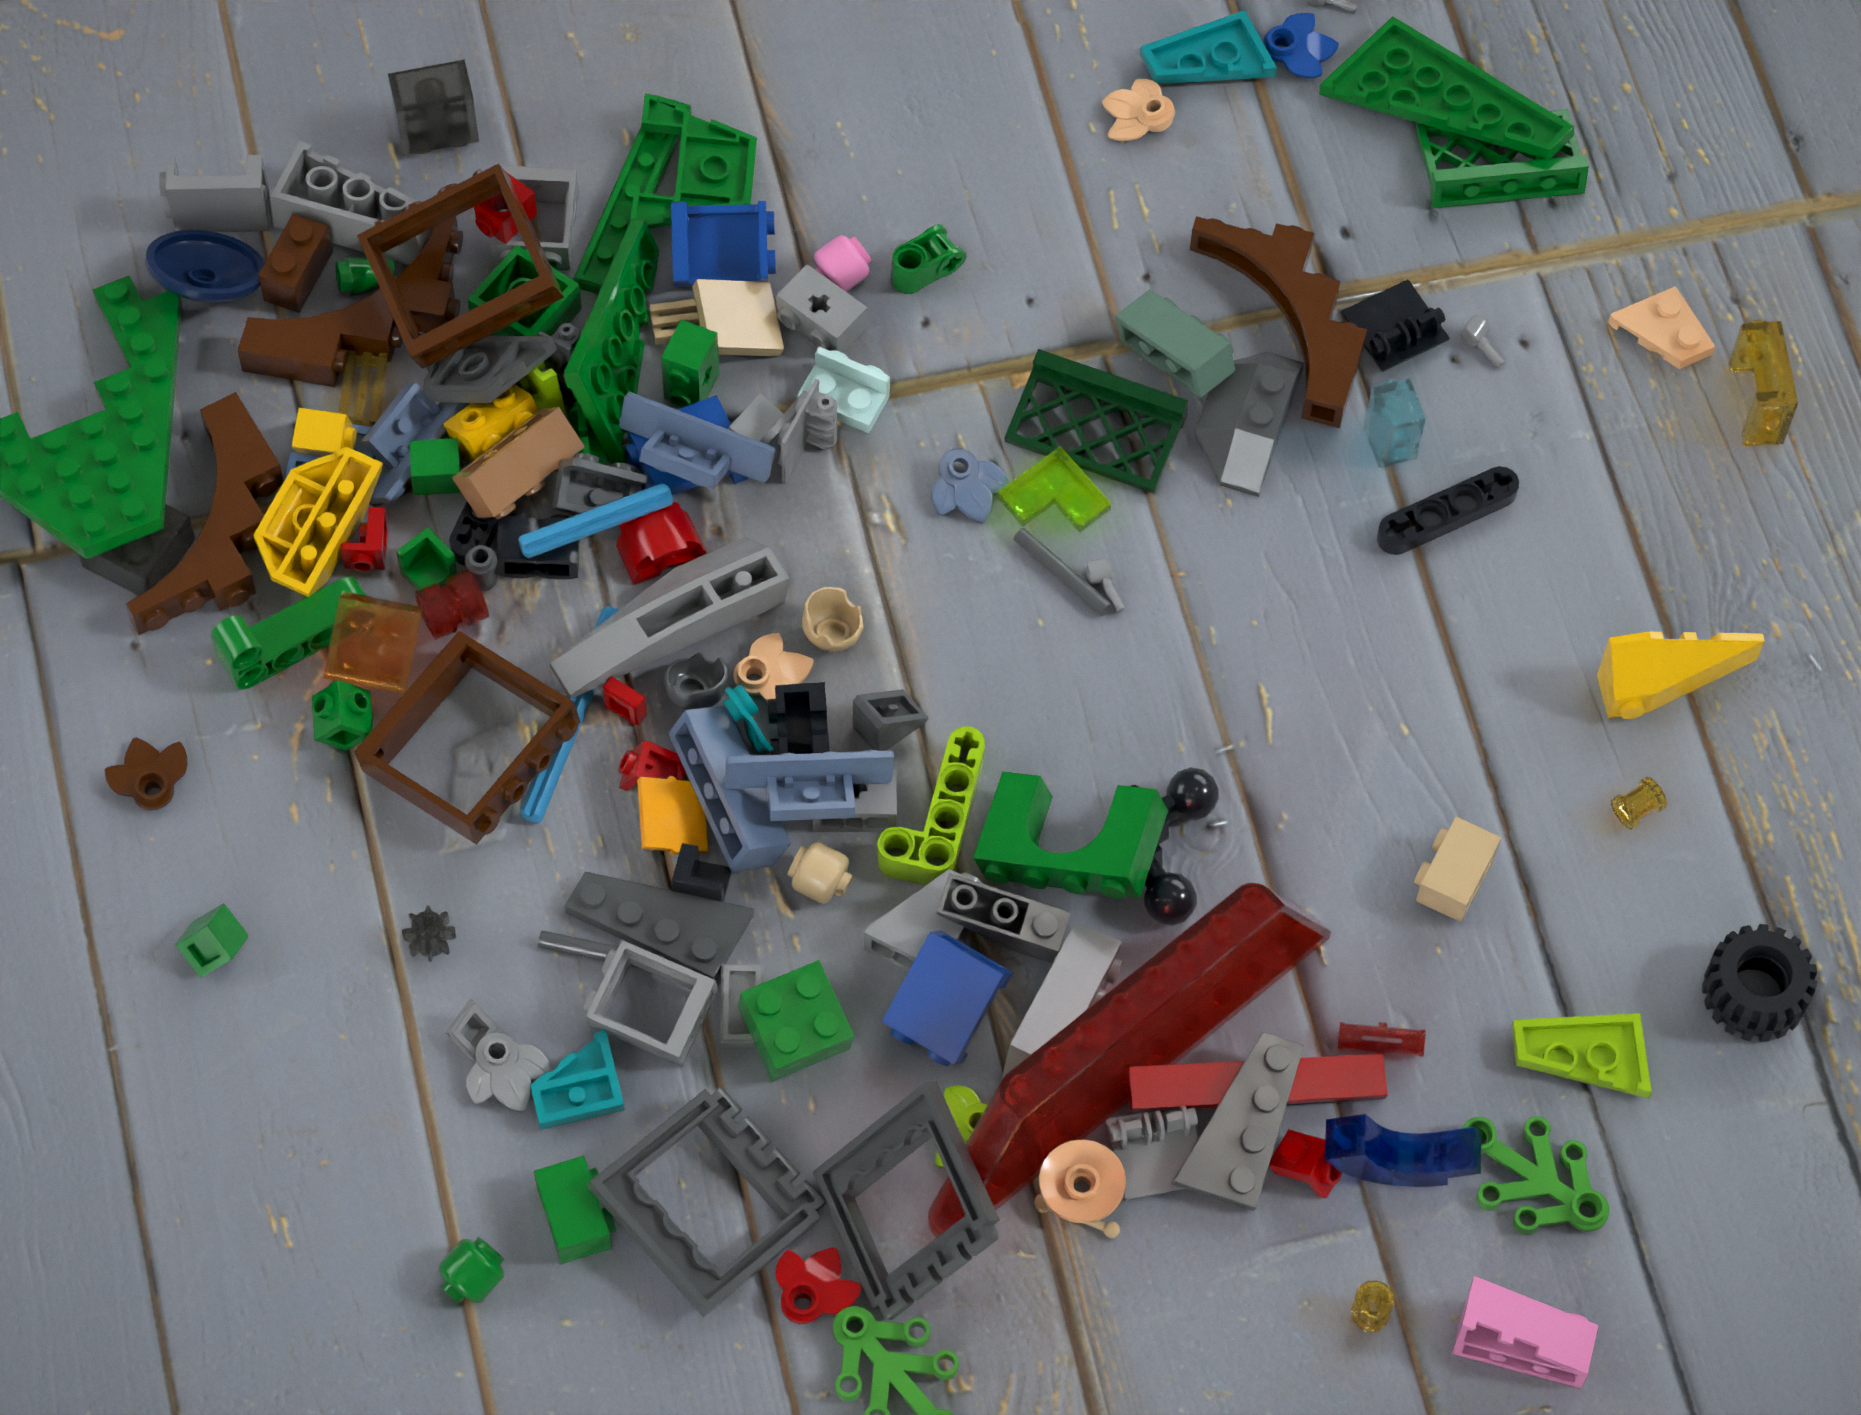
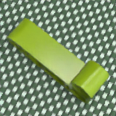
M962 726L950 734L924 831L921 832L904 827H890L880 834L877 845V865L884 875L926 886L948 869L956 872L984 766L985 739L978 729L971 726ZM964 750H969L966 764L960 763V756L963 755ZM957 784L966 789L961 792H953L948 787ZM942 821H951L956 826L944 829L937 824ZM893 848H899L903 850L905 854L899 857H895L889 855L887 851ZM931 858H941L946 863L941 866H934L927 861Z

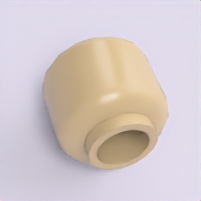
M813 842L808 848L802 845L787 874L792 877V887L796 892L820 904H827L834 895L842 898L853 878L852 874L846 872L849 865L847 856L820 842Z

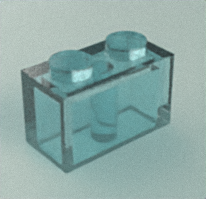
M1410 378L1400 381L1386 380L1371 389L1364 431L1379 468L1417 459L1426 417Z

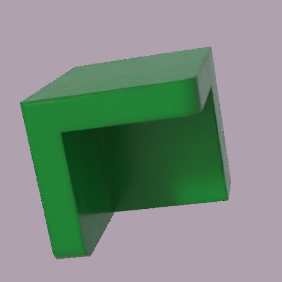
M458 438L411 441L409 445L413 494L461 493L452 479L453 476L460 472Z
M429 527L397 550L400 574L426 601L458 577L453 552Z
M223 903L194 920L175 945L201 978L232 960L248 939V934Z

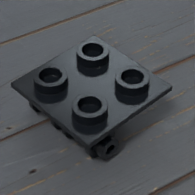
M1408 279L1341 311L1347 322L1353 323L1359 328L1367 329L1364 347L1382 372L1450 340V337L1441 326V323L1446 320L1443 311L1440 308H1428Z

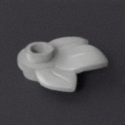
M489 1033L481 1038L476 1046V1064L467 1075V1090L475 1105L485 1102L494 1095L506 1107L523 1112L529 1101L531 1081H536L544 1073L551 1072L552 1068L546 1056L535 1046L517 1045L505 1033ZM499 1046L503 1048L505 1055L500 1059L492 1058L489 1055V1050L492 1047Z

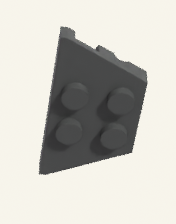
M487 336L427 366L428 375L424 379L423 392L430 402L491 403L555 353L557 346L550 336Z

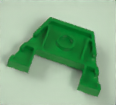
M645 93L641 131L681 136L676 189L674 197L634 192L630 222L645 220L649 229L672 225L671 202H687V206L751 205L757 137L713 119L707 122L690 115V110L679 105H676L675 108L659 102V97Z

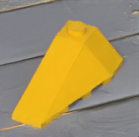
M1649 631L1609 637L1597 673L1608 718H1638L1644 713H1649L1758 660L1765 642L1763 634L1718 633L1708 640H1698L1696 632H1683L1680 635V639H1664L1662 632Z

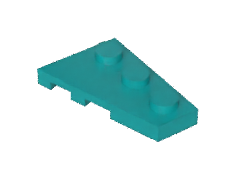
M1245 10L1141 46L1140 56L1154 82L1157 84L1276 77L1277 73L1275 63Z

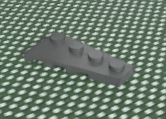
M586 871L565 904L566 913L653 954L666 956L667 960L715 981L721 973V965L726 964L754 916L753 908Z

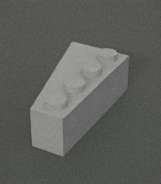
M299 140L270 195L273 227L284 230L293 213L327 225L329 227L331 243L362 252L364 250L357 237L358 234L376 226L375 221L388 220L402 213L403 208L407 205L418 202L391 187L384 189L374 184L372 177L361 171L355 174L343 168L338 159L328 154L325 157L320 156L312 151L311 145ZM433 228L384 252L386 258L410 265L430 238Z
M1076 922L1074 923L1009 1045L998 1095L1046 1114L1063 1077L1068 1075L1072 1067L1078 1045L1083 1046L1092 1025L1090 1020L1093 1013L1099 1015L1108 994V991H1105L1108 982L1114 985L1120 975L1124 961L1118 959L1121 941Z

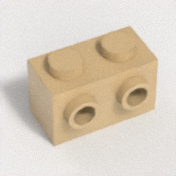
M1456 816L1449 830L1444 827L1440 829L1431 849L1437 852L1432 863L1424 860L1416 875L1414 884L1420 886L1416 901L1462 923L1497 855L1502 837Z

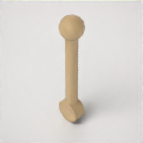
M1037 1195L1034 1200L1035 1209L1040 1213L1051 1211L1044 1202L1042 1195ZM1099 1220L1083 1223L1102 1230L1108 1238H1115L1120 1233V1226L1115 1221L1105 1223Z

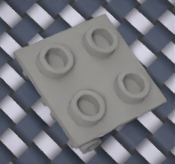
M815 379L809 392L803 391L800 394L795 406V418L791 424L788 422L784 424L778 437L777 444L781 446L778 465L782 466V483L784 484L789 479L807 443L825 450L832 448L837 443L838 405L834 398L819 392L818 379Z
M1182 1105L1179 1110L1149 1111L1105 1120L1112 1150L1121 1161L1125 1170L1126 1188L1124 1196L1126 1201L1184 1189L1171 1183L1198 1140L1195 1127L1198 1124L1195 1108L1187 1109L1185 1105Z

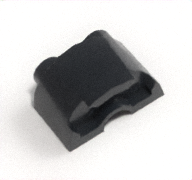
M825 682L775 685V699H767L769 724L777 723L778 738L770 739V745L774 748L771 751V755H781L783 753L810 754L830 751Z

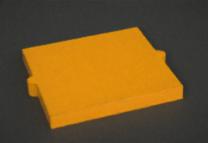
M669 776L667 779L649 777L637 779L642 849L669 851L671 855L675 856L680 852L682 843L698 846L699 854H706L708 852L706 815L691 782L676 780L674 776Z

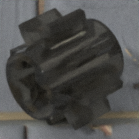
M426 906L425 911L417 915L410 913L411 928L402 929L403 940L411 942L409 945L410 955L413 957L420 953L427 957L428 962H432L433 957L441 953L449 955L450 951L447 940L456 938V930L453 926H447L449 923L448 912L445 911L439 915L432 911L430 906Z

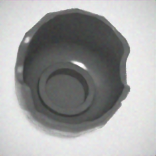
M698 652L689 659H678L668 665L663 679V686L672 702L683 709L708 708L720 702L727 687L729 671L721 657L712 662L706 659L701 652Z

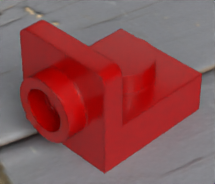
M368 508L367 523L361 522L360 543L343 542L341 544L344 568L361 573L385 570L389 531L385 508Z
M644 740L633 750H627L623 755L618 772L622 774L619 788L628 791L635 784L638 785L637 779L640 777L667 779L669 776H674L676 780L683 781L686 771L678 753Z

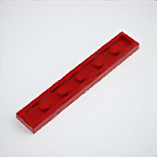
M1383 1054L1300 1058L1287 1104L1385 1099L1388 1093ZM1244 1061L1128 1067L1130 1111L1179 1110L1182 1105H1185L1187 1109L1217 1108Z

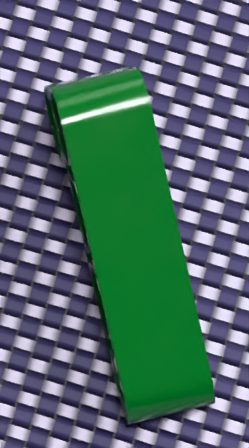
M349 576L333 582L313 593L310 597L292 604L250 628L240 615L225 618L213 628L211 639L215 654L238 689L244 690L267 680L363 628L373 620L377 610L355 577Z

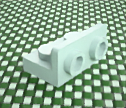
M818 347L815 353V365L797 395L798 399L803 391L809 392L815 379H818L819 392L829 395L837 402L838 421L870 433L890 397V377L875 366H865L850 360L840 351H829Z

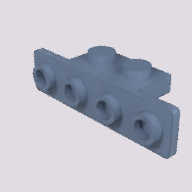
M416 382L407 383L361 440L387 468L377 481L370 503H391L398 499L405 490V482L411 476L410 442L445 439L448 433L443 423L471 403L440 402L437 405L435 402L428 400Z
M628 392L624 397L619 422L620 428L649 439L641 449L640 462L653 466L661 472L674 474L691 481L697 486L707 487L712 490L728 470L761 483H765L769 479L775 453L773 446L632 392Z
M867 750L864 752L828 751L810 754L783 753L781 755L753 756L745 754L730 756L726 758L724 784L726 789L767 788L770 821L854 818L856 807L853 784L890 783L893 777L894 752Z

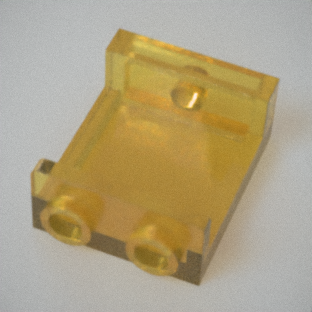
M1754 320L1741 325L1728 363L1731 372L1752 371L1757 390L1741 433L1744 447L1784 444L1798 406V399L1782 322Z

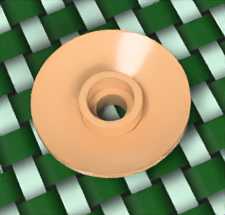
M1073 1140L1059 1145L1045 1158L1040 1169L1039 1188L1044 1202L1056 1215L1075 1223H1091L1109 1216L1119 1206L1125 1193L1126 1175L1121 1161L1108 1147L1091 1140ZM1082 1181L1087 1183L1090 1189L1087 1192L1081 1193L1075 1190L1074 1185Z

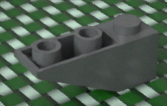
M949 873L936 914L1012 951L1052 963L1059 953L1071 912Z

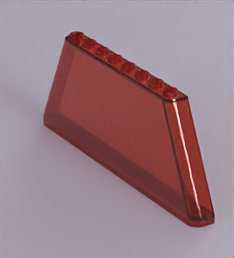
M1259 883L1244 884L1007 1073L966 1142V1147L995 1210L1039 1176L1041 1166L1052 1150L1069 1141L1083 1140L1103 1124L1105 1120L1109 1119L1130 1102L1127 1078L1128 1067L1173 1065L1179 1062L1330 938V930L1315 915ZM949 1176L946 1177L928 1211V1225L936 1238L966 1215Z

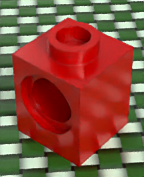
M508 174L531 221L537 215L535 192ZM502 193L474 207L475 223L486 236H494L504 244H507L519 232ZM507 209V211L499 212V210Z

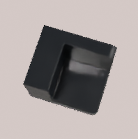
M682 843L672 877L673 891L724 902L731 878L730 867L699 861V847Z

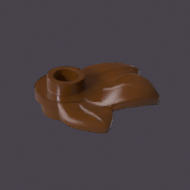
M135 737L126 751L124 765L105 768L106 781L115 793L133 797L136 804L146 810L161 809L172 800L174 784L186 773L188 766L186 750L181 742H175L159 753L152 745ZM152 788L160 789V792L155 795H147L148 790Z

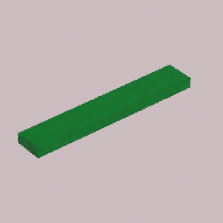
M654 95L659 97V102L675 108L676 105L690 110L689 114L691 115V105ZM640 127L574 275L573 280L579 284L580 289L599 294L630 224L634 192L656 195L681 136L641 131Z

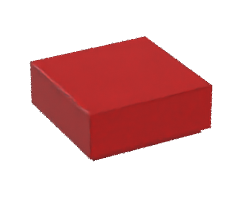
M611 676L603 686L605 707L635 726H639L647 716L645 696Z

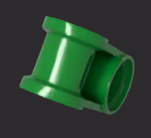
M934 225L919 236L895 248L892 254L891 284L901 293H916L934 281L957 271L966 260V252L960 247H955L947 237V230L943 225Z

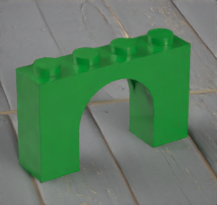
M1002 771L973 856L974 861L987 880L996 884H1007L1008 882L1023 883L1035 889H1045L1046 887L1062 888L1073 894H1084L1085 891L1101 893L1112 899H1123L1124 896L1141 897L1168 813V809L1157 789L1117 785L1106 822L1097 837L1076 851L1052 853L1039 848L1040 834L1053 798L1042 777Z

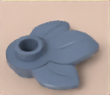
M952 449L946 452L939 462L940 478L932 487L931 500L939 515H945L958 507L967 517L979 523H985L992 508V495L1009 492L1010 484L1006 474L993 462L977 461L975 456L967 450ZM953 463H963L966 467V472L957 473L953 469Z

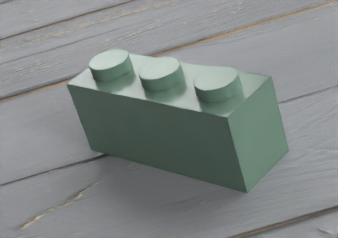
M1151 289L1115 315L1120 341L1124 346L1200 398L1235 372L1232 355L1233 346L1224 335L1214 333L1205 327L1196 316H1189L1180 310L1171 299L1162 298Z

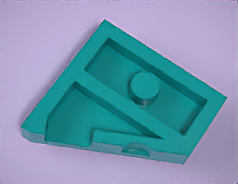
M606 1029L594 1034V1040L576 1054L571 1052L562 1059L555 1070L544 1073L530 1084L540 1130L625 1110Z

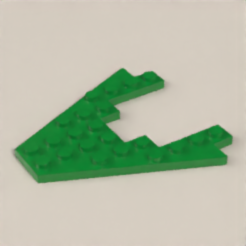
M130 275L92 289L96 302L129 366L126 370L94 382L97 394L105 410L30 438L18 412L0 418V498L85 559L164 529L182 299L181 296L166 291L142 301Z

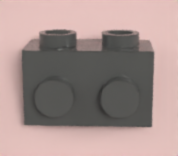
M576 453L575 457L560 461L551 509L575 515L581 514L637 493L639 486L647 484L648 476L636 473V467L630 464L616 462L611 467L598 463L599 457Z

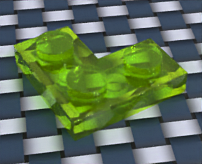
M1061 446L998 491L1000 502L1022 526H1025L1049 507L1055 505L1079 533L1109 512L1112 504Z

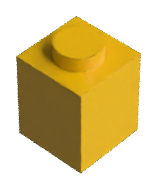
M299 408L292 448L296 453L317 456L334 454L336 450L346 446L354 450L357 430L352 427L353 424L346 414Z

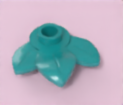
M741 684L734 689L730 686L724 691L728 698L722 702L736 722L741 718L743 719L746 735L753 748L761 754L772 751L774 748L768 743L757 723L752 718L753 715L759 712V709Z

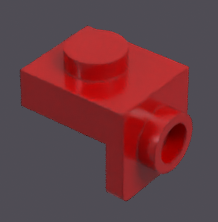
M1288 1129L1273 1154L1269 1167L1274 1174L1308 1183L1318 1197L1327 1198L1334 1185L1339 1182L1342 1171L1345 1168V1163L1330 1141Z

